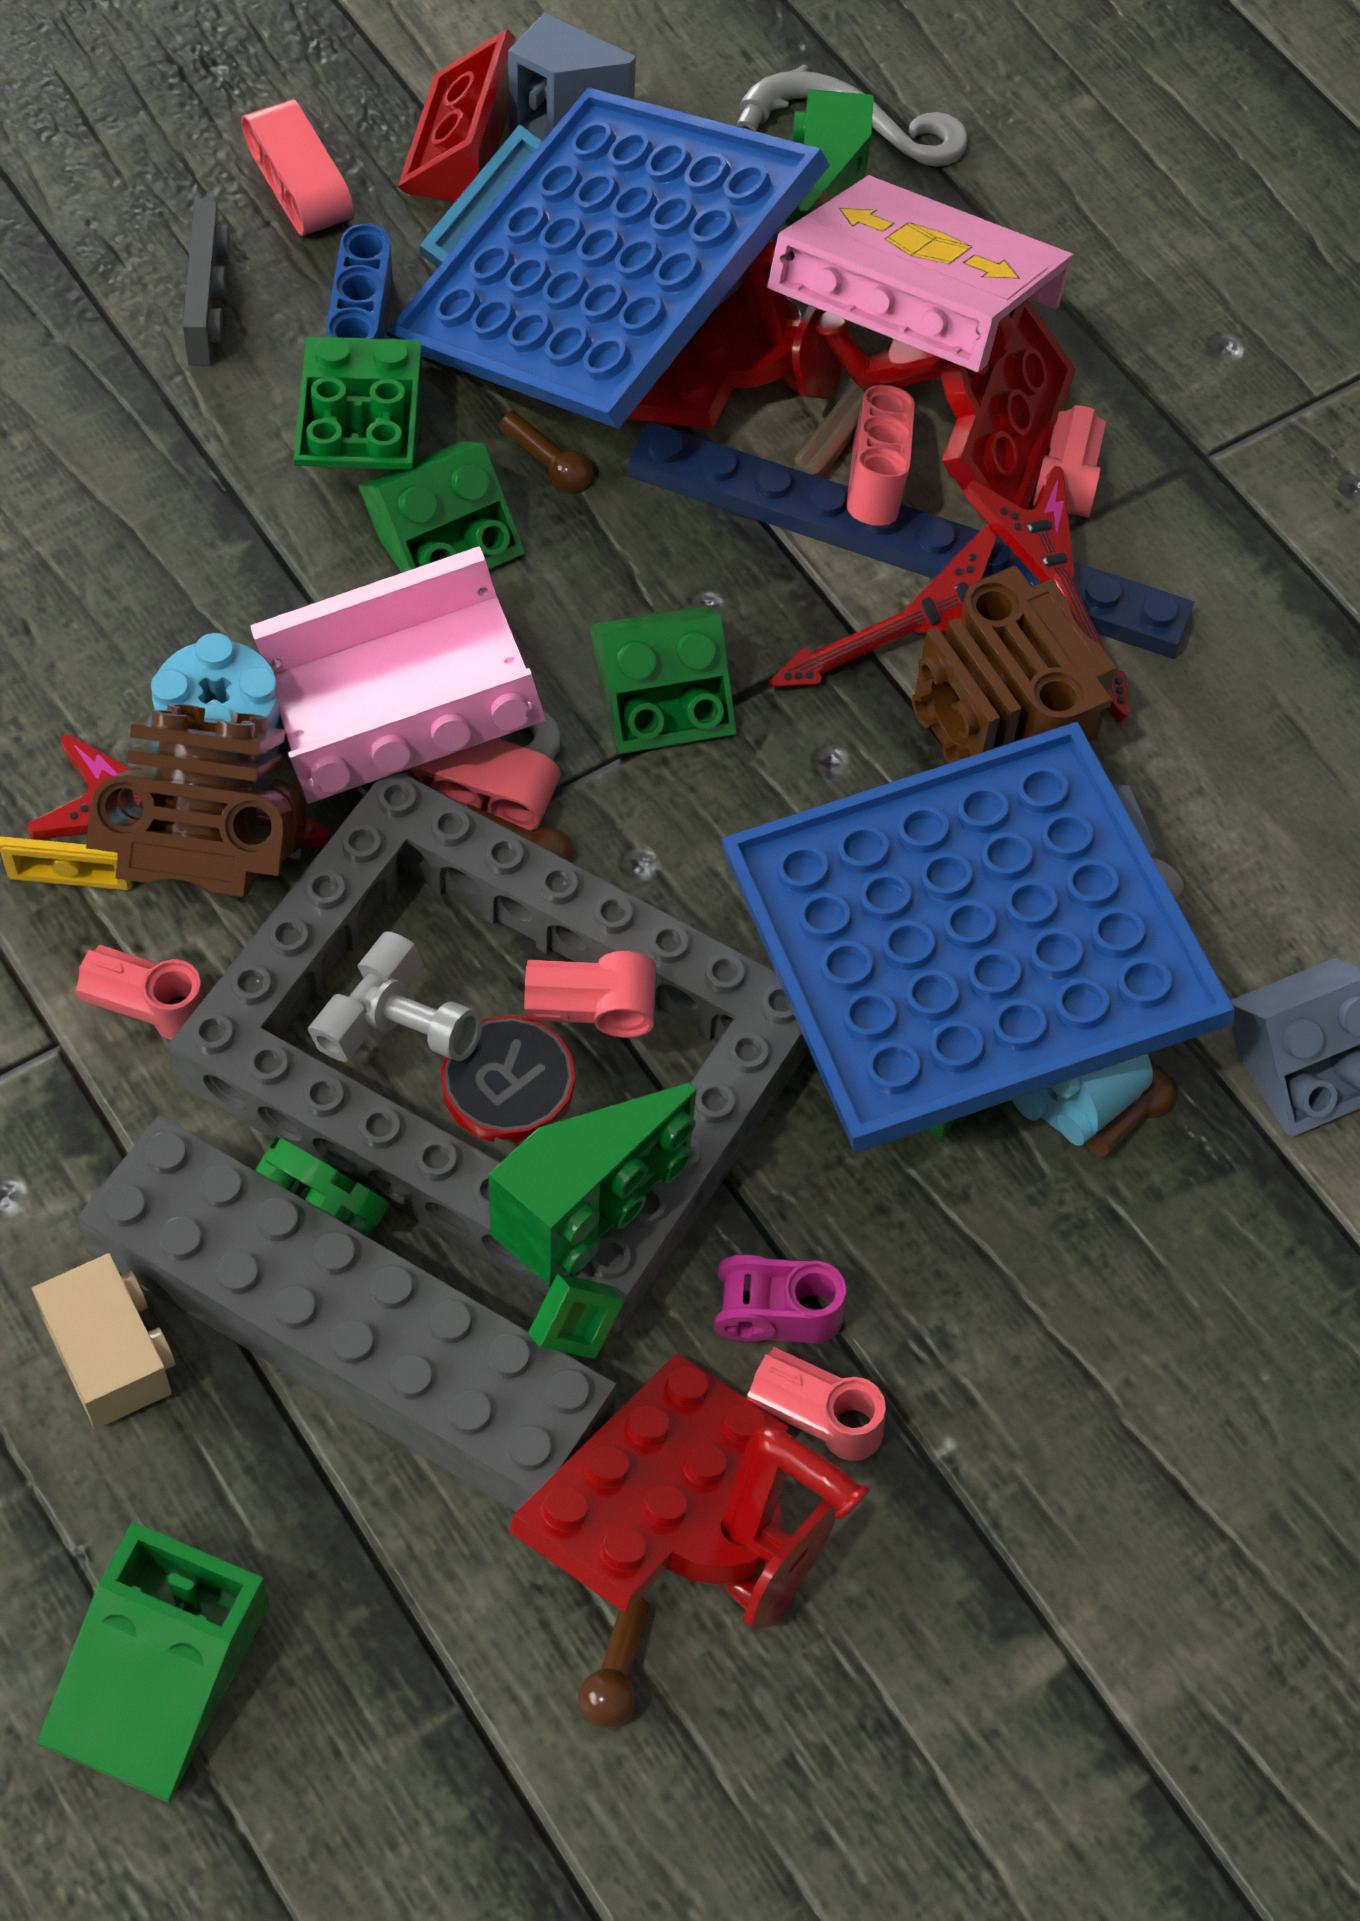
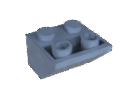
M544 12L508 50L509 132L513 133L520 124L537 138L544 141L588 87L634 99L636 56Z
M1332 958L1230 1000L1235 1008L1234 1024L1231 1026L1239 1060L1286 1134L1294 1137L1360 1108V967L1337 958Z

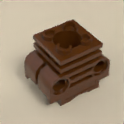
M1015 565L983 578L970 586L965 594L961 619L956 618L948 621L945 637L937 626L926 631L912 705L915 715L922 726L925 728L930 727L943 745V753L948 764L1074 722L1079 723L1089 744H1091L1090 741L1098 737L1102 722L1100 711L1111 706L1112 698L1107 692L1112 686L1117 667L1102 646L1087 636L1077 625L1072 616L1069 601L1055 581L1050 579L1031 587Z
M168 704L167 710H153L152 716L131 724L130 737L150 740L128 750L127 763L137 764V766L102 782L94 791L90 804L86 848L118 853L116 879L143 883L176 879L192 882L212 893L244 897L250 892L255 881L264 882L269 878V875L279 876L283 860L286 858L301 859L303 854L307 819L306 801L293 784L280 779L265 777L281 767L282 754L268 753L267 751L284 742L285 730L267 727L268 717L256 714L233 713L232 722L207 719L205 718V708L193 705ZM133 791L140 796L143 802V809L137 805ZM256 808H260L268 814L272 829L265 827L257 817Z

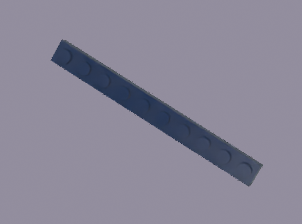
M651 421L646 426L628 461V477L932 579L981 531L902 504L896 521L882 526L869 525L853 518L848 512V486ZM997 536L982 579L1016 565L1031 587L1041 583L1005 541ZM1073 561L1074 576L1072 580L1098 634L1174 659L1195 601Z

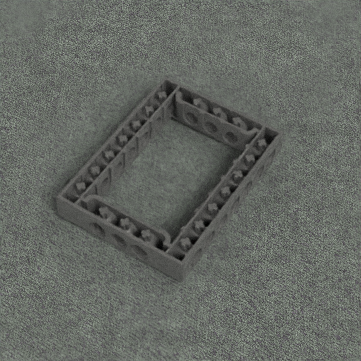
M402 772L378 779L167 1045L175 1083L268 1137L274 1139L276 1135L338 1170V1172L354 1182H358L390 1202V1206L547 1295L550 1287L490 1235L488 1174L500 1162L285 1042L288 1037L287 1027L312 995L316 998L320 996L325 989L324 979L347 949L354 951L360 944L361 931L384 903L389 906L396 897L399 890L398 867L428 882L432 892L440 896L443 892H446L483 912V919L491 924L498 920L535 940L536 948L545 953L551 949L574 962L598 963L599 959L604 955L616 951L638 952L649 956L656 964L654 1012L659 1007L699 1029L698 1036L707 1041L714 1037L719 1042L690 1083L697 1089L694 1111L696 1125L692 1131L691 1141L693 1156L687 1167L674 1181L666 1184L661 1180L645 1195L646 1202L642 1210L626 1227L619 1229L614 1225L598 1241L599 1247L597 1252L581 1271L574 1275H571L569 1272L563 1274L610 1285L618 1291L625 1301L609 1332L620 1337L808 1053L809 1048L775 971Z

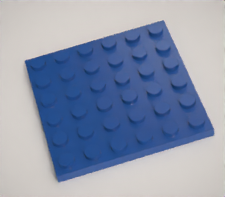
M588 87L386 330V333L390 339L421 340L423 357L619 429L661 375L671 366L673 360L697 330L706 322L709 315L729 290L740 280L743 273L766 244L776 235L778 229L802 199L808 195L830 164L822 150L817 147Z
M1078 722L721 838L725 858L854 1153L1234 1024L1235 1008Z

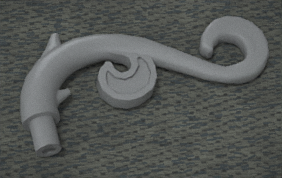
M802 65L789 72H780L765 77L753 85L739 105L741 116L736 126L757 131L759 125L767 121L773 110L787 108L789 105L788 101L807 99L808 89L865 93L835 77L816 72H807L808 66ZM873 101L872 128L897 149L921 164L931 167H943L957 162L965 153L968 135L964 125L957 118L941 112L926 113L918 116L909 126L908 132L911 138L915 139L921 134H932L942 139L943 143L937 146L917 144Z

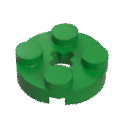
M276 1135L255 1169L258 1173L368 1238L375 1227L378 1226L391 1204L358 1182H354L338 1172V1170Z

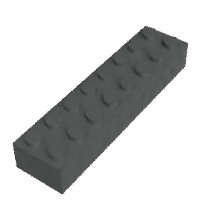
M161 1115L156 1117L77 1217L86 1250L89 1254L99 1258L110 1253L117 1270L122 1274L132 1271L138 1283L515 1512L614 1415L616 1383L563 1352L539 1347L526 1330Z

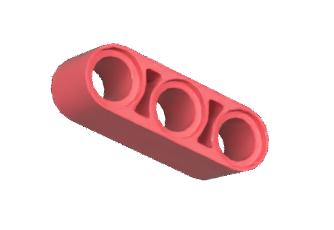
M292 99L242 116V129L249 151L300 236H305L354 218L353 202L347 184L296 100Z
M876 385L866 389L853 441L847 509L853 518L869 525L882 526L896 521L910 468L915 403L913 397L908 392L891 385Z
M497 738L401 771L403 774L465 807L468 804L473 805L530 831L538 828L561 777L560 768L546 755Z

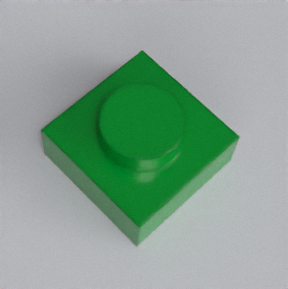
M557 1273L528 1334L541 1348L596 1359L625 1299L613 1286Z

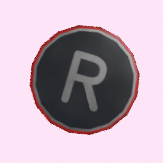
M515 1015L491 1017L482 1020L481 1036L471 1055L462 1061H455L445 1057L441 1068L444 1104L456 1123L475 1137L495 1142V1138L502 1140L512 1139V1143H520L525 1141L537 1128L559 1122L569 1111L575 1086L572 1054L560 1036L539 1021Z

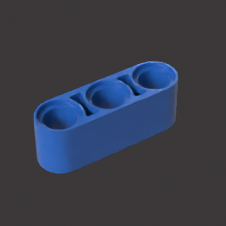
M369 223L358 224L350 227L342 235L326 324L328 337L385 338L393 286L391 242L386 230L377 225Z

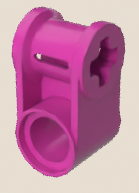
M735 1255L727 1257L720 1262L718 1277L724 1282L722 1312L718 1313L715 1317L714 1329L722 1337L741 1342L771 1340L819 1344L834 1338L840 1331L844 1319L846 1285L845 1279L839 1270L829 1263L821 1261L776 1260L754 1255ZM745 1293L750 1294L749 1304L743 1303ZM816 1295L829 1301L830 1305L824 1309L811 1310L801 1305L799 1300L806 1296Z

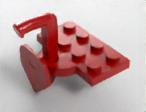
M770 240L743 273L742 280L744 285L713 310L706 322L697 330L673 360L671 366L661 375L627 419L713 429L733 388H755L778 379L802 397H836L839 390L842 364L831 351L824 337L818 334L815 329L816 320L826 311L809 305L802 318L799 307L787 299L786 295L767 288L777 241ZM790 251V254L795 257L794 252Z
M1026 299L999 321L988 364L979 372L896 339H893L888 352L868 357L847 327L848 320L828 312H824L818 317L815 322L817 333L824 337L831 351L854 382L861 388L868 389L876 385H891L898 388L941 377L947 401L957 417L941 461L946 467L947 472L955 479L963 491L970 481H976L1017 506L1028 509L1041 471L1044 455L1047 454L1054 425L1057 422L1059 411H1062L1076 368L1029 299Z
M676 1353L514 1513L509 1532L625 1614L666 1570H669L693 1582L723 1585L730 1596L746 1609L743 1617L745 1624L751 1628L772 1627L784 1613L823 1550L835 1519L841 1520L846 1517L868 1494L870 1488L867 1484L860 1486L837 1466L787 1434L789 1426ZM787 1474L825 1499L792 1536L781 1529V1505L778 1501ZM764 1567V1571L759 1579L753 1576L754 1573Z

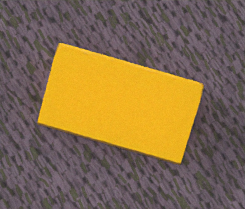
M0 836V852L7 877L11 880L133 890L134 881L115 878L118 853L87 849L86 844Z

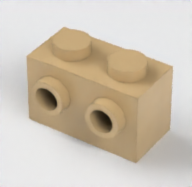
M110 1253L32 1287L41 1317L94 1430L172 1394L165 1370L175 1366L176 1363L169 1345L159 1327L147 1332L139 1312L147 1309L148 1305L139 1283L132 1271L123 1275L119 1274Z

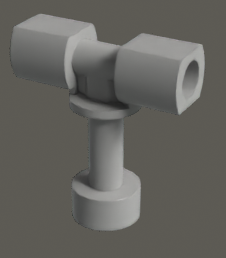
M383 932L357 965L363 977L362 981L349 997L335 994L308 1027V1031L318 1050L333 1059L348 1062L374 1028L388 1032L398 1024L428 1035V1045L433 1052L455 1061H462L471 1055L479 1042L482 1032V1018L478 1011L456 1002H447L436 1010L409 999L407 985L424 964L413 942L399 934Z

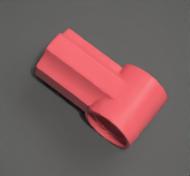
M1075 405L1070 410L1059 411L1051 437L1049 456L1044 455L1033 506H1035L1047 474L1054 466H1060L1064 471L1068 514L1085 518L1090 517L1101 467H1097V462L1106 426V421L1096 414L1095 409Z
M99 945L93 951L89 950L79 967V979L75 989L80 1001L154 1024L158 1032L169 1040L174 1038L206 997L199 973L193 965L186 961L171 959L155 963ZM182 996L187 997L180 1003L173 1005L167 1004L174 998Z
M616 951L606 954L599 959L598 963L528 960L525 978L524 1018L536 1021L594 1023L596 1028L602 1033L620 1038L645 1035L654 1026L655 961L649 956L631 951Z
M773 1347L771 1352L765 1355L755 1373L752 1386L747 1395L749 1401L773 1417L824 1440L829 1451L838 1458L848 1461L864 1460L878 1450L884 1436L886 1413L885 1399L878 1386L867 1379L859 1377L842 1379L776 1347ZM855 1410L864 1413L871 1421L863 1427L850 1428L841 1424L837 1417L846 1411Z

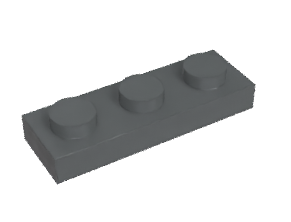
M194 200L183 319L188 365L211 366L213 343H222L223 311L222 308H216V301L226 300L227 295L226 267L219 265L220 258L230 257L229 224H219L217 201Z

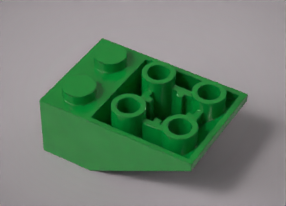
M808 89L806 112L795 111L792 141L820 148L830 166L814 184L808 195L802 199L786 219V226L794 224L866 177L872 132L874 95Z
M306 337L293 456L294 466L413 470L420 435L423 400L421 340Z
M686 1083L537 1128L488 1174L490 1235L549 1287H551L557 1273L564 1274L569 1272L571 1275H574L581 1271L597 1252L599 1247L598 1241L614 1225L622 1229L631 1223L642 1210L646 1202L645 1195L661 1180L666 1184L674 1181L689 1164L693 1156L691 1141L692 1131L696 1125L694 1111L697 1089L690 1083Z
M132 1521L96 1588L37 1739V1744L170 1804L270 1607L264 1578Z

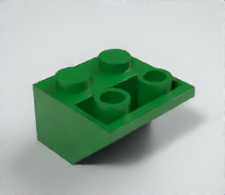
M459 442L414 461L413 470L395 469L358 485L378 538L401 573L479 546L488 569L525 554L484 443Z
M706 605L590 624L598 685L618 754L737 734L722 618L719 613Z

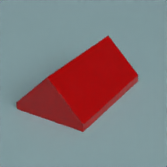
M508 29L435 73L398 184V188L405 194L456 202L497 152L509 114L508 50L515 44V36Z

